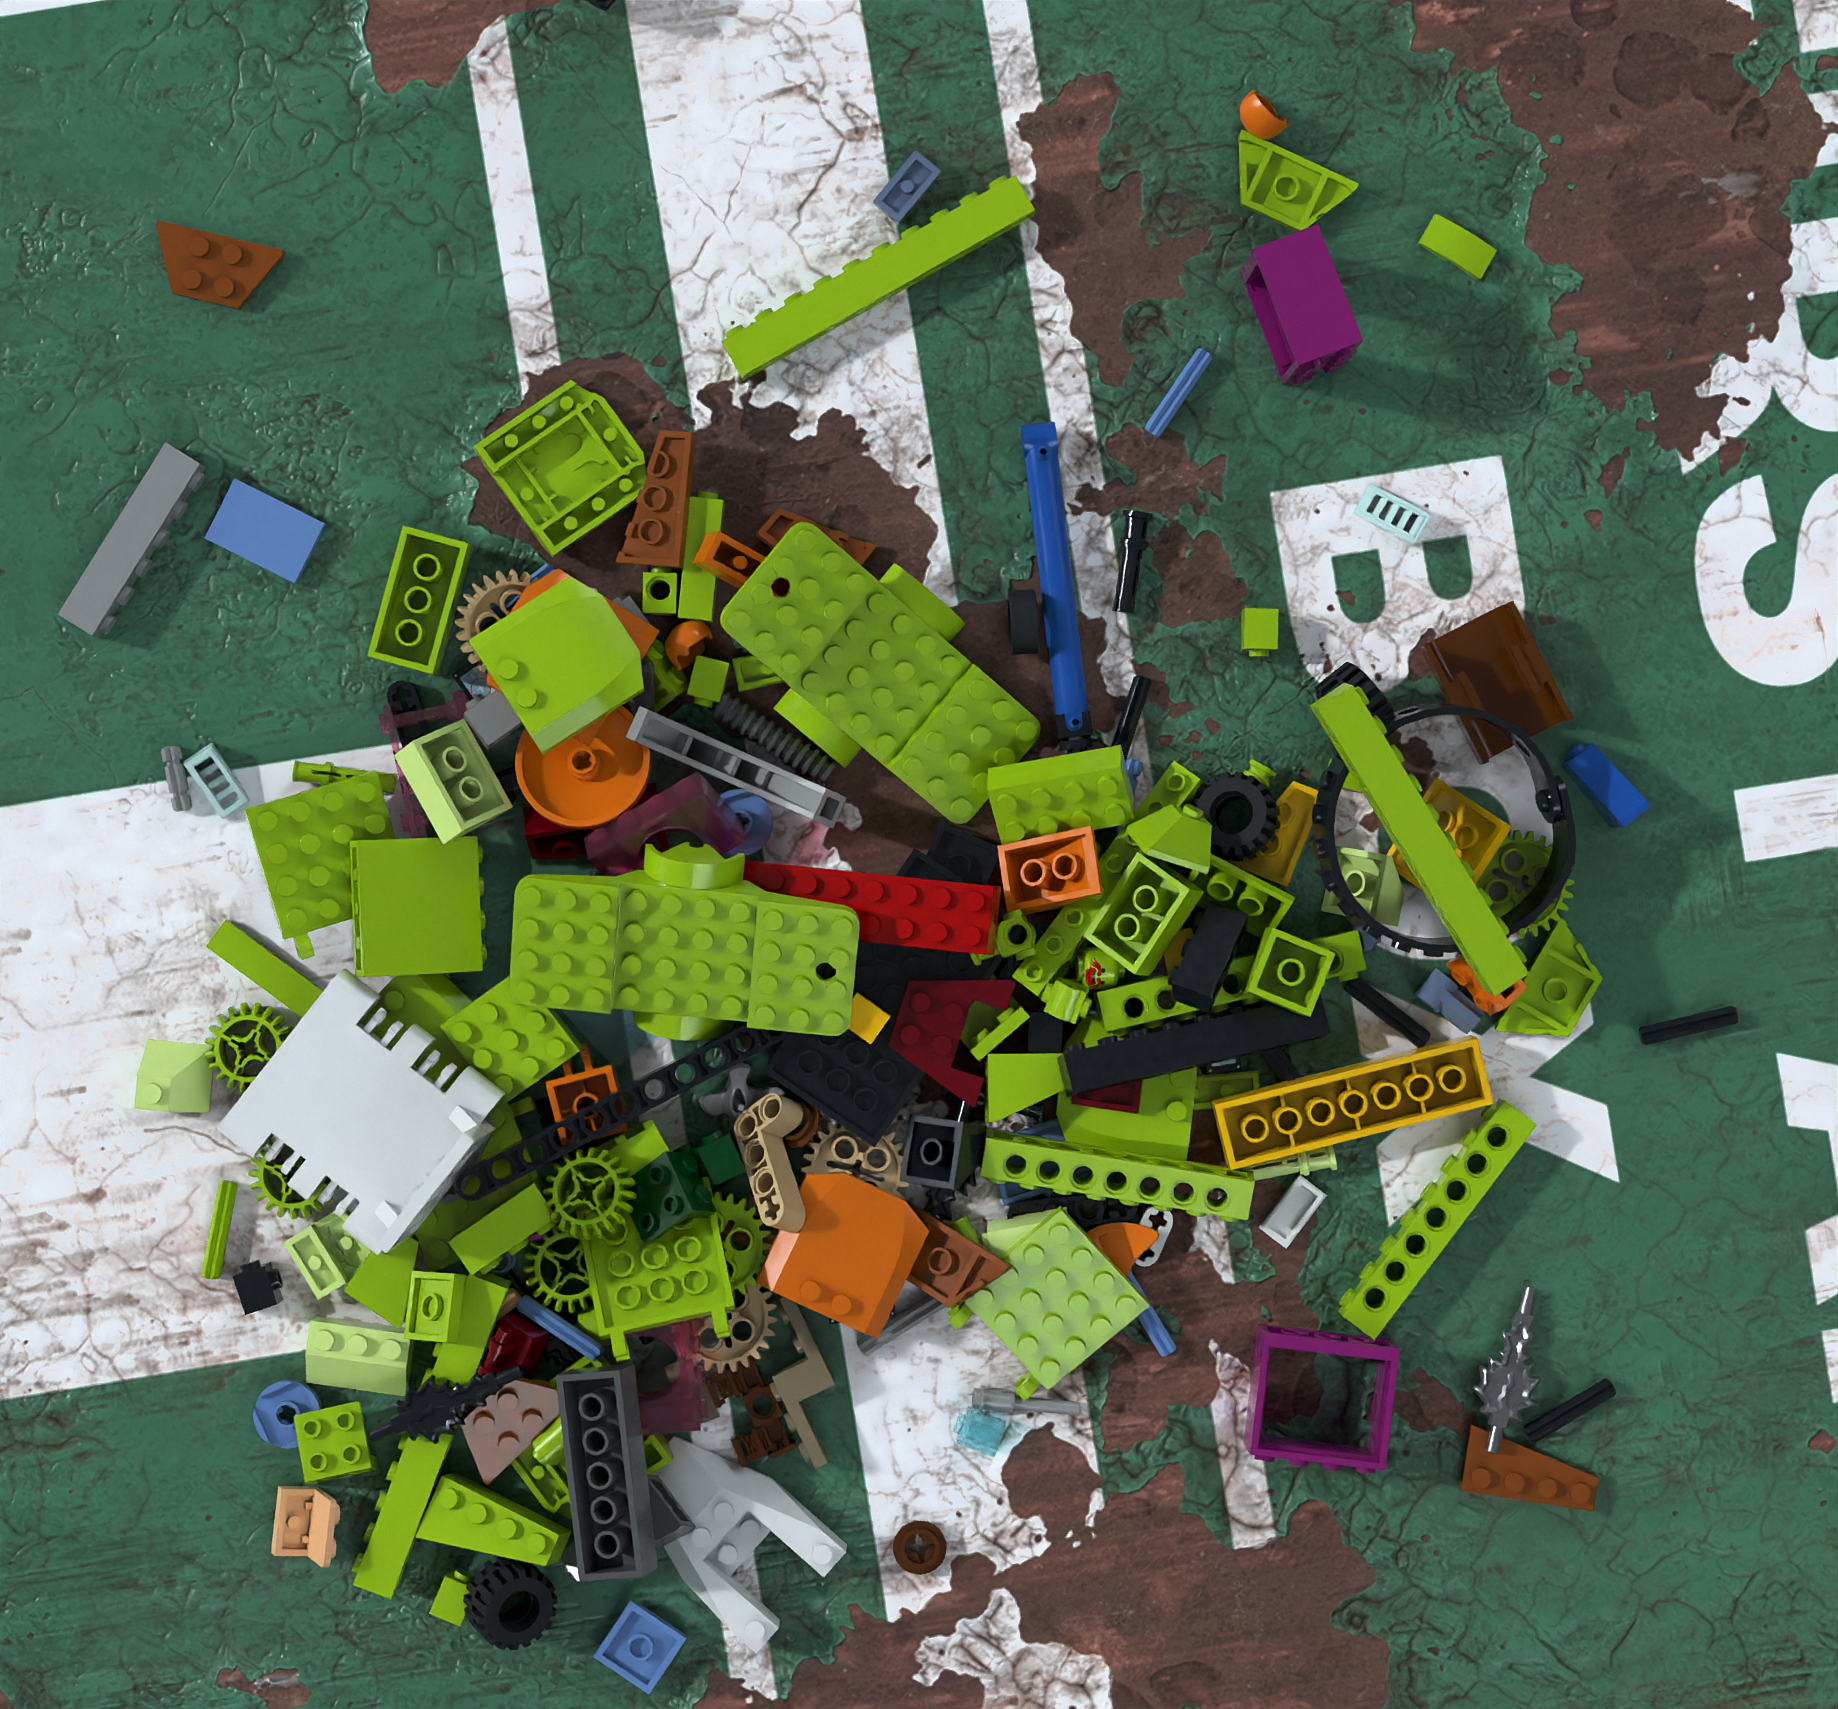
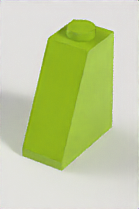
M1063 1053L987 1054L984 1057L985 1123L997 1122L1065 1090L1057 1060Z
M417 1232L387 1254L383 1251L377 1256L370 1251L343 1290L398 1329L401 1328L404 1322L411 1273L414 1271L419 1246L418 1240L414 1238Z

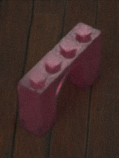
M697 771L687 778L681 779L678 783L658 795L652 796L634 809L623 813L611 823L594 830L591 834L584 837L588 860L603 876H618L636 870H644V855L639 849L650 836L663 830L685 829L691 831L720 855L745 842L746 839L740 818Z
M697 1318L625 1334L626 1338L648 1336L664 1341L673 1349L680 1365V1373L671 1385L659 1391L638 1393L643 1436L701 1431L703 1419H708L707 1399L701 1398L699 1387L704 1386L703 1366H697L696 1354L701 1353L699 1333H693L692 1321H697Z

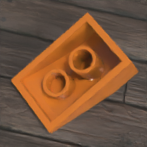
M1093 826L997 846L1008 913L1021 909L1023 915L1056 909L1103 894Z

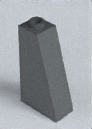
M647 1474L655 1547L657 1550L692 1532L696 1526L660 1477ZM574 1540L560 1557L565 1564V1572L571 1579L577 1582L594 1583L598 1581H579Z

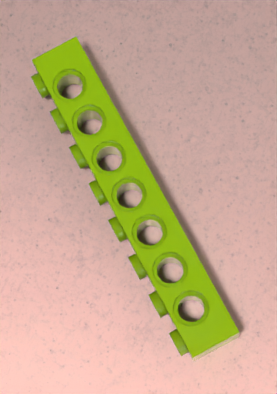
M1174 760L1135 811V822L1171 804L1184 808L1185 804L1192 805L1193 798L1199 799L1201 795L1198 789L1202 785L1205 788L1207 786L1200 778ZM1126 824L1099 859L1103 894L1065 905L1036 943V955L1024 959L1012 975L1015 980L1039 998H1042L1048 982L1054 984L1058 977L1066 978L1075 967L1076 955H1081L1082 950L1092 944V942L1083 937L1136 853H1145L1126 832L1130 824Z
M1348 930L1306 940L1336 953L1334 965L1329 969L1326 979L1338 976L1339 982L1359 978L1358 971L1367 969L1358 930ZM1255 953L1235 957L1227 975L1232 974L1237 978L1238 987L1233 993L1229 994L1222 985L1210 1013L1229 1009L1228 1003L1241 1000L1242 1005L1262 1001L1258 997L1241 991ZM1167 974L1119 985L1108 990L1093 992L1101 1030L1103 1032L1111 1031L1112 1036L1128 1034L1132 1032L1130 1026L1144 1024V1028L1164 1025L1163 1018L1176 1016L1177 1021L1197 1017L1196 1010L1199 1009L1174 1000L1167 1009H1162L1158 1005L1157 998L1160 992L1168 990L1172 994V986L1168 985L1170 975ZM1130 998H1136L1141 1005L1140 1012L1134 1017L1128 1016L1125 1012V1003Z
M1499 1098L1497 1102L1493 1101L1494 1104L1485 1107L1481 1113L1483 1120L1476 1129L1472 1127L1466 1132L1460 1142L1463 1147L1457 1155L1451 1154L1444 1161L1440 1168L1443 1172L1435 1183L1430 1181L1421 1192L1420 1197L1423 1200L1415 1210L1410 1208L1404 1214L1399 1223L1402 1227L1395 1237L1391 1234L1385 1239L1379 1249L1382 1254L1375 1263L1370 1261L1363 1268L1359 1275V1278L1362 1279L1354 1290L1349 1288L1340 1299L1339 1305L1342 1307L1338 1312L1375 1340L1537 1126L1535 1122L1506 1100ZM1500 1127L1503 1132V1138L1500 1143L1491 1145L1488 1141V1133L1492 1128ZM1474 1154H1480L1483 1159L1482 1167L1478 1171L1471 1172L1467 1166L1468 1159ZM1453 1181H1460L1463 1186L1462 1193L1457 1198H1449L1447 1194L1448 1185ZM1433 1208H1440L1442 1211L1441 1221L1436 1225H1429L1427 1222L1428 1212ZM1412 1235H1420L1422 1238L1420 1249L1415 1252L1408 1251L1406 1247L1408 1238ZM1392 1262H1400L1402 1265V1272L1396 1278H1388L1386 1275V1268ZM1375 1288L1380 1289L1382 1292L1380 1302L1375 1305H1368L1365 1300L1367 1292Z
M988 1128L980 1170V1177H985L988 1182L995 1184H1005L1006 1181L1019 1183L1021 1187L1032 1190L1039 1189V1186L1053 1188L1055 1193L1062 1195H1071L1073 1192L1084 1193L1093 1200H1105L1106 1197L1119 1199L1122 1204L1129 1206H1138L1139 1203L1151 1204L1153 1208L1161 1211H1172L1173 1208L1186 1210V1213L1197 1217H1204L1206 1214L1218 1215L1220 1219L1228 1222H1238L1239 1219L1248 1220L1255 1185L1254 1173L1252 1171L1230 1170L1227 1167ZM1018 1155L1023 1157L1026 1162L1022 1166L1014 1167L1007 1160L1011 1156ZM1046 1161H1054L1058 1164L1059 1168L1054 1172H1046L1041 1168V1165ZM1086 1166L1092 1170V1173L1088 1177L1082 1178L1078 1177L1074 1171L1078 1167ZM1113 1172H1121L1125 1175V1179L1120 1183H1113L1107 1177ZM1147 1177H1153L1159 1181L1158 1185L1154 1188H1145L1141 1185V1182ZM1179 1183H1188L1192 1186V1189L1185 1194H1180L1174 1190ZM1214 1188H1220L1226 1192L1220 1199H1212L1208 1196V1193Z

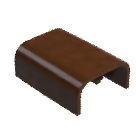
M1514 601L1507 602L1420 647L1447 704H1460L1491 712L1513 723L1529 737L1560 722L1573 719ZM1453 715L1479 765L1490 762L1489 758L1514 746L1511 740L1495 726L1474 716Z

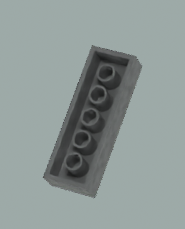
M635 1365L570 1369L556 1375L579 1581L645 1577L658 1569Z

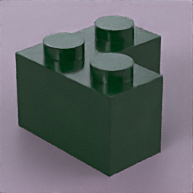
M718 1128L704 1135L701 1139L703 1143L695 1147L689 1142L673 1150V1152L690 1153L698 1164V1172L701 1178L709 1177L710 1184H714V1186L746 1171L738 1143L731 1130L723 1132L722 1128Z

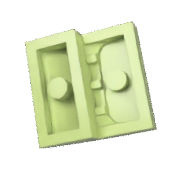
M349 1209L341 1217L333 1211L283 1242L318 1300L350 1281L371 1251L342 1228L345 1221L351 1215Z

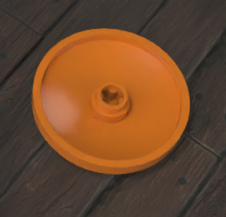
M620 706L609 713L589 747L572 737L545 755H542L527 730L524 729L519 739L515 756L517 781L529 804L542 817L565 828L594 829L615 822L626 815L637 804L650 778L652 756L649 747L626 738L634 719L631 712L625 707Z

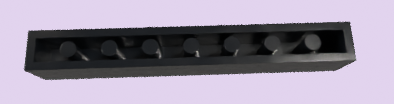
M1319 994L1311 1017L1299 1015L1268 1001H1262L1257 1003L1258 1009L1246 1011L1245 1006L1226 1010L1227 1016L1214 1018V1014L1209 1013L1195 1017V1023L1183 1026L1181 1020L1162 1025L1163 1030L1150 1033L1149 1028L1130 1032L1131 1038L1118 1041L1117 1035L1097 1040L1098 1045L1089 1048L1085 1047V1043L1065 1047L1066 1053L1057 1058L1066 1096L1068 1098L1324 1038L1331 1034L1321 994Z

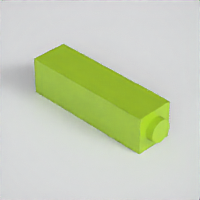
M698 492V497H690L678 609L679 620H700L705 623H713L718 577L694 565L693 561L706 534L717 531L722 533L725 502L724 500H719L716 493Z

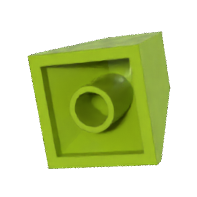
M1171 804L1128 825L1126 832L1146 855L1205 874L1209 871L1212 825L1203 816L1204 812L1201 809L1189 804H1185L1184 808Z

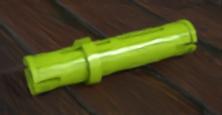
M295 760L292 781L325 785L366 773L370 770L334 766L333 762H326L323 765ZM377 771L382 791L394 794L397 774Z

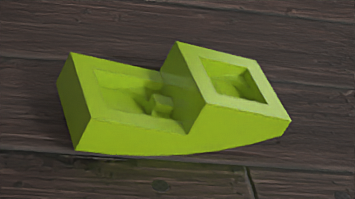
M1434 214L1418 242L1419 245L1442 261L1451 262L1474 279L1482 278L1497 252L1495 248L1477 236L1438 214Z

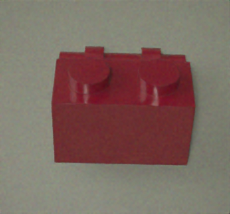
M521 1312L502 1317L494 1328L495 1335L490 1338L487 1346L488 1349L479 1365L477 1373L482 1377L486 1373L494 1371L498 1373L520 1363L525 1371V1376L523 1377L532 1380L551 1333Z

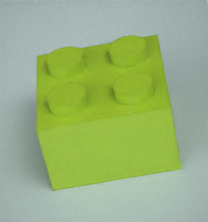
M1266 927L1241 991L1299 1015L1311 1017L1336 953L1276 928Z

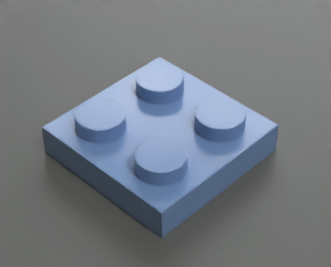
M631 1599L593 1657L647 1694H650L687 1639V1635L634 1599Z

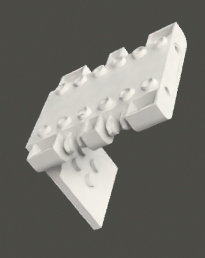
M342 969L221 1121L217 1130L252 1158L259 1155L273 1135L277 1137V1140L264 1156L267 1161L270 1162L275 1159L285 1144L292 1148L294 1153L283 1163L281 1172L287 1175L302 1157L306 1160L287 1185L308 1201L329 1177L331 1179L330 1183L317 1200L324 1204L331 1199L338 1186L343 1188L348 1194L339 1202L334 1212L341 1217L354 1200L357 1199L360 1203L345 1221L342 1228L379 1256L383 1251L387 1254L413 1236L452 1186L457 1174L466 1168L496 1129L485 1120L506 1093L471 1066H468L459 1075L448 1091L443 1088L456 1071L457 1066L455 1064L447 1065L437 1081H434L427 1075V1072L439 1060L441 1054L437 1050H434L427 1057L420 1068L415 1066L436 1038L415 1023L392 1048L390 1044L404 1025L400 1021L393 1023L383 1039L374 1034L373 1031L386 1018L387 1011L382 1007L366 1026L361 1024L382 996L358 977H355L349 970Z

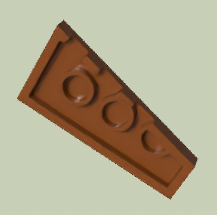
M660 430L646 470L648 475L643 490L640 489L636 500L638 505L632 522L628 523L625 532L627 537L622 552L619 551L616 563L669 568L684 567L696 443L695 433Z

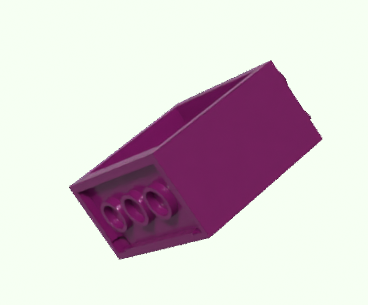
M1313 225L1254 248L1239 273L1283 385L1291 381L1294 386L1312 380L1317 371L1322 369L1325 374L1343 368V364H1346L1348 359L1357 353L1356 348L1363 342V338L1319 225Z
M1257 1323L1243 1441L1249 1454L1255 1455V1460H1263L1265 1462H1274L1275 1458L1288 1459V1464L1295 1466H1308L1309 1462L1322 1463V1468L1329 1470H1342V1465L1356 1467V1472L1364 1474H1376V1469L1386 1470L1400 1348L1391 1339L1376 1337L1374 1340L1370 1336ZM1271 1347L1378 1360L1367 1447L1261 1435Z

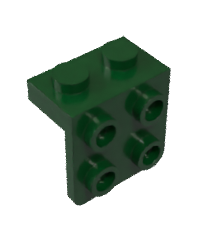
M665 1151L630 1177L635 1180V1185L627 1190L636 1193V1199L627 1200L626 1203L633 1207V1212L630 1215L644 1243H653L686 1218H708L717 1212L712 1202L711 1192L704 1185L698 1172V1164L690 1153Z

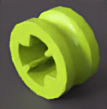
M1250 759V769L1244 770L1243 773L1246 776L1251 775L1255 777L1266 788H1269L1271 785L1269 783L1270 778L1275 777L1277 773L1263 764Z

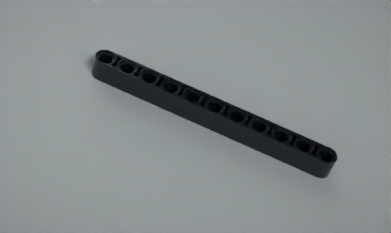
M746 1022L462 1170L454 1180L455 1192L466 1201L479 1200L782 1041L788 1036L789 1032L780 1031L776 1036H771L766 1029L747 1028ZM742 1032L747 1033L752 1040L750 1048L745 1052L740 1051L735 1043L737 1036ZM711 1048H716L721 1052L722 1061L717 1067L712 1068L707 1064L705 1058L706 1053ZM685 1063L691 1068L692 1077L688 1082L681 1083L677 1080L675 1072L679 1065ZM653 1079L659 1081L662 1086L660 1096L655 1099L649 1098L645 1092L646 1084ZM622 1095L628 1096L632 1102L631 1110L624 1115L619 1114L615 1109V1101ZM596 1111L601 1115L602 1122L598 1129L590 1131L586 1128L584 1119L589 1112ZM566 1127L570 1130L572 1136L570 1142L566 1146L561 1147L554 1142V1133L558 1128ZM536 1143L541 1149V1156L535 1162H527L523 1157V1150L528 1144ZM505 1159L510 1164V1172L505 1178H496L492 1173V1166L497 1160ZM473 1175L479 1179L480 1187L476 1193L468 1195L462 1191L461 1182L466 1176Z

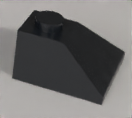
M910 1114L900 1181L958 1190L982 1160L987 1126Z

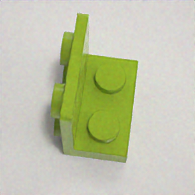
M993 974L989 978V980H998ZM1012 995L1007 1011L975 1000L970 1006L960 1039L976 1059L980 1061L1030 1016Z
M351 1402L294 1416L305 1483L318 1484L379 1470L377 1456L370 1455L360 1402Z

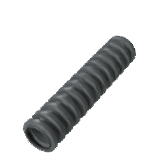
M724 693L720 703L718 702L715 706L712 717L717 718L719 716L722 718L721 722L723 724L728 722L731 724L730 728L732 730L737 728L740 730V735H748L749 741H753V739L757 741L756 745L758 747L763 745L766 747V752H774V757L777 759L779 757L783 758L784 764L791 763L792 769H800V774L803 776L809 775V780L812 782L817 780L819 782L818 785L822 787L828 783L838 767L836 761L831 763L828 761L829 757L827 755L823 757L819 755L820 751L818 749L813 751L810 749V744L804 745L801 743V738L797 740L793 738L794 734L792 732L785 733V728L782 726L780 728L776 727L775 721H767V716H759L758 710H750L749 704L745 703L743 705L740 703L741 699L738 697L733 699L731 697L732 693Z

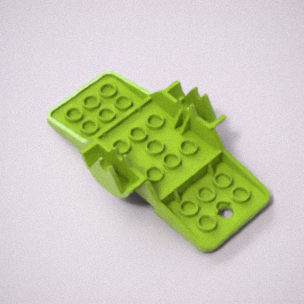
M809 522L796 523L789 529L721 612L720 623L724 631L790 687L773 708L844 768L849 765L863 748L944 817L955 824L968 822L988 800V768L1018 763L1040 735L1041 727L1037 718L950 644L965 625L964 621L951 608L895 563L878 582L864 567L818 527ZM780 577L786 578L789 582L788 592L781 597L774 596L771 589L773 581Z
M684 842L663 853L655 849L652 844H645L644 870H636L618 876L532 874L523 877L517 883L514 894L509 991L514 1001L526 1006L610 1014L612 1009L632 1010L633 1021L640 1029L652 1035L673 1040L698 1041L719 1037L731 1029V1020L747 1022V1028L839 1036L845 1033L851 1022L860 919L856 911L846 905L766 892L753 883L743 880L745 853H738L731 858L724 859L706 843L703 844V847L695 848L690 846V842ZM829 963L836 969V974L829 979L821 978L816 972L818 965Z

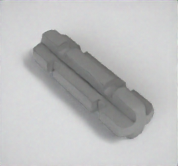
M176 745L164 747L161 750L163 762L167 764L164 769L169 793H173V798H171L172 808L176 812L189 810L192 808L190 795H187L186 792L189 790L184 764L180 763V759H183L181 748Z

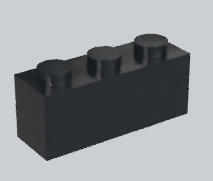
M1213 901L1209 902L1205 912L1200 911L1193 927V930L1196 932L1192 939H1186L1181 951L1183 960L1179 967H1173L1168 979V985L1172 986V1000L1210 1013L1247 932L1248 914Z

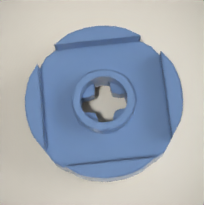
M744 789L729 790L718 796L710 806L706 817V830L711 842L724 853L734 856L738 853H745V856L759 851L770 839L773 829V815L767 802L760 796ZM736 813H740L742 818H749V824L745 825L746 831L739 833L737 828H731L730 822L735 820L734 815Z
M280 1380L268 1386L260 1394L254 1408L253 1421L258 1434L263 1440L276 1446H281L280 1448L298 1447L295 1423H290L287 1418H280L279 1414L283 1412L282 1406L288 1405L289 1408H294L296 1410L295 1415L320 1410L322 1405L316 1392L304 1381Z

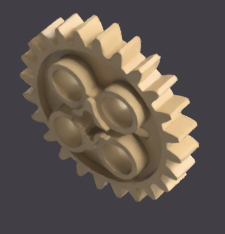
M510 569L508 578H505L503 573L498 570L496 571V581H492L485 575L483 576L485 586L481 588L473 583L472 587L476 594L474 596L469 594L463 595L469 604L467 607H457V610L464 615V618L456 619L454 623L464 628V630L459 631L455 636L458 640H466L460 646V649L463 653L471 652L467 659L471 664L479 661L478 669L481 672H485L487 669L468 640L482 632L479 625L484 618L493 617V624L501 620L490 608V604L495 603L506 616L509 615L513 608H505L506 598L511 594H518L520 598L525 588L540 578L536 577L530 583L531 577L528 572L524 571L520 579H518L517 572L513 569Z
M830 1122L827 1125L829 1134L826 1135L818 1131L816 1136L820 1143L808 1144V1147L814 1154L803 1155L802 1159L810 1163V1166L801 1168L802 1174L844 1171L852 1175V1172L848 1170L828 1167L827 1162L831 1161L846 1168H852L854 1164L860 1165L859 1171L883 1176L884 1181L880 1182L865 1175H859V1179L902 1199L904 1198L897 1191L898 1189H907L909 1186L907 1182L900 1181L903 1156H899L898 1152L903 1148L904 1144H892L891 1141L895 1137V1132L887 1136L883 1135L876 1146L873 1147L842 1125L837 1129ZM838 1143H847L852 1147L853 1155L848 1159H842L836 1155L835 1146ZM871 1152L881 1153L884 1156L885 1165L881 1168L870 1166L867 1160L868 1154Z
M727 1263L729 1277H731L733 1273H730V1267ZM748 1282L745 1283L748 1293L745 1294L744 1303L734 1310L726 1311V1313H731L732 1319L728 1320L731 1331V1348L726 1346L725 1338L719 1339L718 1344L713 1348H708L704 1345L702 1341L704 1332L708 1329H714L712 1315L681 1321L669 1329L671 1332H680L681 1335L674 1341V1344L680 1345L685 1343L686 1348L683 1350L682 1356H687L691 1353L695 1354L692 1361L693 1365H697L702 1360H705V1371H710L714 1363L717 1364L718 1373L724 1372L726 1364H729L732 1372H737L739 1361L746 1368L750 1367L749 1356L752 1355L760 1360L762 1357L758 1348L769 1349L771 1347L764 1340L765 1337L776 1336V1333L769 1329V1324L777 1323L779 1319L770 1317L769 1312L775 1310L777 1305L767 1304L766 1301L773 1293L771 1291L762 1293L761 1289L763 1286L760 1284L755 1287ZM742 1321L748 1322L752 1327L751 1337L745 1341L739 1340L735 1334L736 1326Z

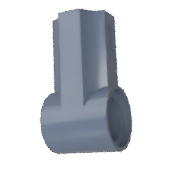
M1435 968L1414 995L1434 1012H1440L1460 1031L1468 1034L1480 1022L1485 1012L1458 990L1457 984Z

